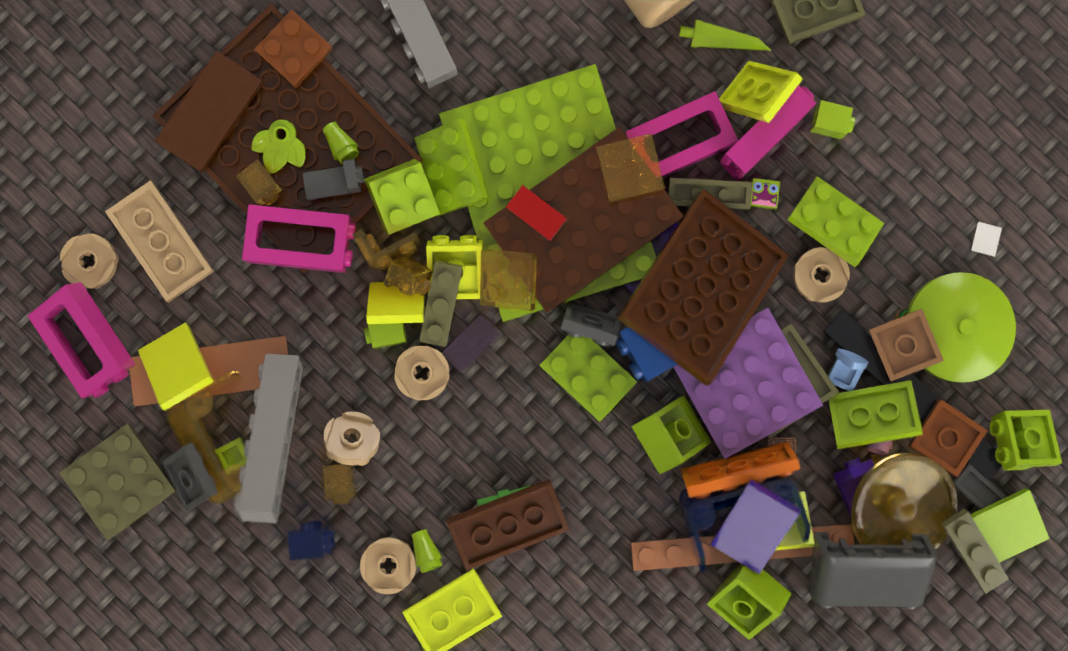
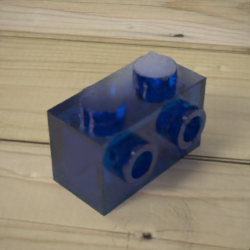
M322 521L305 522L300 524V528L287 532L290 560L323 558L332 553L331 549L335 548V533L330 531L329 525H322Z

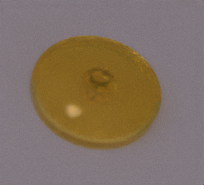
M900 453L889 456L875 464L864 475L855 491L851 507V519L855 535L861 545H901V539H907L909 543L911 542L912 533H926L936 550L948 536L941 523L957 513V493L948 472L932 459L915 453Z

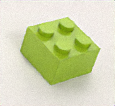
M416 159L365 178L366 187L382 228L388 235L440 214L422 164Z

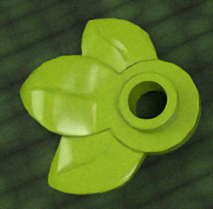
M281 119L273 122L269 130L258 132L252 141L251 150L263 153L264 165L271 174L279 171L287 161L297 167H302L305 162V146L296 138V129L288 120ZM279 129L286 131L284 139L278 137L277 132Z

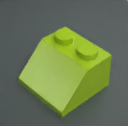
M684 395L631 426L659 474L682 464L712 443Z
M740 564L709 599L707 605L750 640L781 615L792 593L763 569L758 574L745 565Z

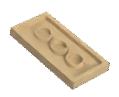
M151 180L105 211L166 302L172 301L214 272Z

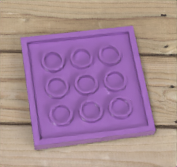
M769 308L751 317L710 385H704L678 364L674 366L676 373L724 459L823 406Z

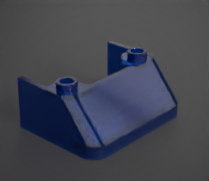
M776 475L766 478L764 482L758 483L801 509L795 521L803 543L808 542L811 525L798 488L790 476L779 477ZM748 483L738 485L736 489L731 491H723L722 489L714 491L709 496L703 498H689L686 488L681 492L679 505L700 571L705 570L706 556L698 531L708 529L714 524L716 510L734 506Z

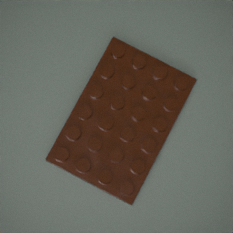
M618 127L530 189L531 192L567 218V221L551 242L506 209V207L483 223L548 314L679 222L684 216L622 129Z
M702 189L617 319L704 385L708 386L715 379L789 255L705 189Z

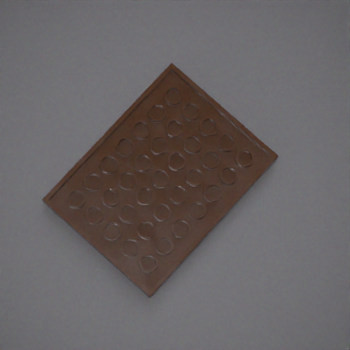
M271 4L220 51L221 54L261 79L264 83L217 150L205 171L246 214L248 213V205L344 214L349 215L352 218V223L357 224L374 208L365 183H361L362 192L310 201L306 198L303 173L343 166L339 161L334 160L326 136L322 131L323 128L329 123L336 122L358 144L359 154L354 160L358 167L362 166L364 179L413 159L422 163V158L325 58L295 88L254 50L284 18L277 8ZM206 66L152 115L163 128ZM281 119L288 120L296 129V138L305 146V162L302 167H297L287 161L279 171L271 174L264 165L263 153L251 150L252 141L258 132L269 130L273 122ZM279 129L277 132L278 137L284 139L286 131ZM263 221L262 231L280 250L325 255L334 246L335 229L328 227ZM298 268L304 274L309 270Z

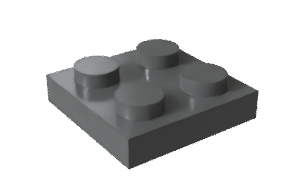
M569 302L561 329L573 337L584 336L591 338L593 342L602 346L609 344L615 346L621 321L617 319L618 316Z
M193 443L183 446L161 462L186 511L197 507L218 493L215 480L208 474L203 464L202 455L195 449Z

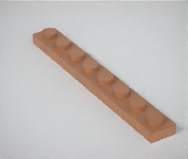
M852 524L812 527L813 537L814 532H828L829 540L839 543V539H845L847 545H854ZM715 535L631 542L633 571L734 563L738 561L710 545ZM813 547L776 550L770 559L812 556Z

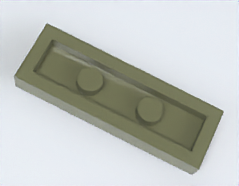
M669 177L668 195L676 206H690L697 194L702 189H705L728 208L750 209L753 182Z
M435 261L419 342L446 347L463 266Z
M963 509L941 523L981 591L986 594L1009 579L967 510Z

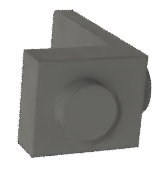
M354 159L343 161L342 167L303 173L306 198L309 201L362 192L361 183H365L362 166L358 167Z

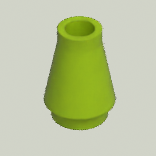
M336 122L329 123L323 128L322 131L326 136L334 160L343 164V161L352 160L358 156V144Z
M427 529L413 533L411 536L414 545L416 567H420L421 573L441 567L442 562L440 559L443 557L430 538Z

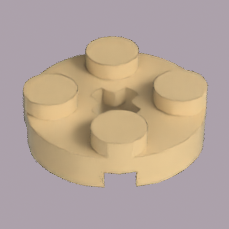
M96 234L78 235L72 237L62 248L60 253L62 273L71 284L82 282L85 288L98 289L109 282L115 274L119 257L112 244L105 238ZM93 254L95 264L86 269L84 267L85 261L82 259L84 256L90 257Z
M823 247L814 248L804 253L793 268L794 285L797 291L810 302L825 303L838 298L844 292L850 276L847 262L828 248ZM817 268L828 272V275L825 277V283L815 279L814 275L817 274Z
M413 346L404 351L397 360L395 382L400 391L407 397L415 400L433 399L444 391L449 382V364L444 355L437 349L429 346ZM418 366L429 368L430 371L427 373L429 378L424 381L422 378L416 379L415 375L418 373L416 368Z
M352 411L342 413L341 417L335 420L334 418L331 419L325 427L324 446L326 454L330 459L341 464L366 465L379 448V429L373 424V420L363 413ZM351 434H355L358 441L350 443L344 437H350Z
M393 537L381 538L369 545L362 555L360 562L362 578L373 590L381 594H395L409 585L417 569L415 554L410 545ZM386 558H391V561L396 563V568H393L391 573H386V569L381 568V563L386 562Z

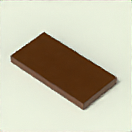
M216 51L157 136L155 142L202 173L264 82Z
M550 479L446 519L466 571L570 530Z

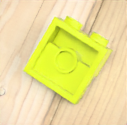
M437 235L432 237L433 241H427L428 295L435 261L437 260L463 266L456 299H483V240H477L475 235L460 236V240H449V236Z

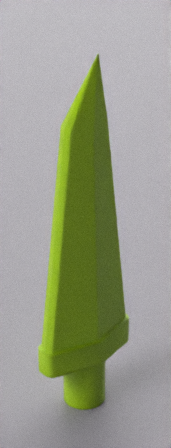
M695 20L694 28L680 26L679 30L680 37L692 38L691 47L772 51L757 37L706 23L702 20Z

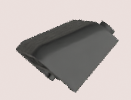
M814 532L815 544L812 551L809 593L812 600L819 607L870 606L916 609L924 603L937 558V552L926 533H912L911 542L909 543L907 539H901V545H847L845 539H839V543L829 540L828 532Z

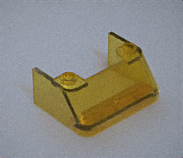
M228 371L213 379V383L170 407L167 412L168 423L181 448L193 443L195 449L201 453L203 464L208 474L214 478L218 491L217 494L208 500L216 504L227 502L236 497L237 493H241L240 470L244 465L235 464L225 469L223 468L215 452L216 449L200 418L208 415L213 408L214 401L210 392L241 377L239 372Z

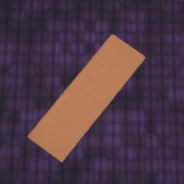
M280 336L199 348L214 382L186 399L259 389L261 382L258 376L260 364H264L266 354L288 355L286 337ZM131 357L135 363L129 369L134 406L158 403L141 357Z

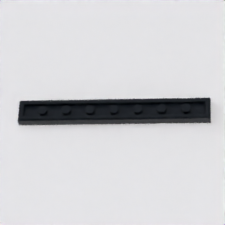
M841 311L823 332L841 349L865 358L869 363L864 370L881 385L911 380L919 418L924 422L940 398L912 373L890 381L872 337L844 311ZM984 438L967 462L974 466L988 480H991L1002 467V464L996 460V449Z

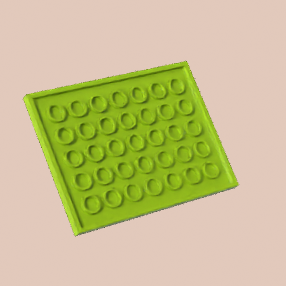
M596 64L439 113L442 125L456 119H465L488 198L468 205V210L477 239L483 240V259L503 322L544 309L483 222L505 208L522 185L529 190L616 129ZM650 241L562 304L643 279L656 259L652 242Z

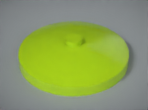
M963 272L939 276L920 288L908 306L906 315L920 309L923 310L944 359L942 362L924 368L926 372L936 378L958 383L983 379L1002 366L1013 348L1016 336V321L1012 306L1001 289L982 276Z

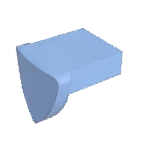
M838 349L835 354L837 358L828 377L835 386L847 391H853L869 362L853 352Z

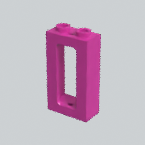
M798 85L769 123L759 120L723 156L719 164L735 180H741L816 105L811 91L804 86L800 87Z
M715 91L625 132V135L657 180H661L727 150L739 141ZM707 111L718 134L717 136L660 162L654 163L650 160L643 145L644 139Z
M248 205L242 260L253 264L346 273V268L352 265L353 251L349 250L350 239L354 240L356 223H352V218L344 214ZM263 221L333 228L336 232L333 253L324 255L260 248Z
M82 282L64 285L28 315L35 329L82 399L92 395L95 398L102 396L109 391L108 385L126 378L129 375L127 371L135 365ZM64 309H67L103 364L102 369L94 376L90 375L53 319Z

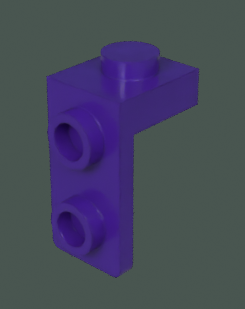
M860 458L844 463L845 469L834 473L833 476L853 524L859 525L878 517L877 509L862 476L876 470L872 459L861 463Z

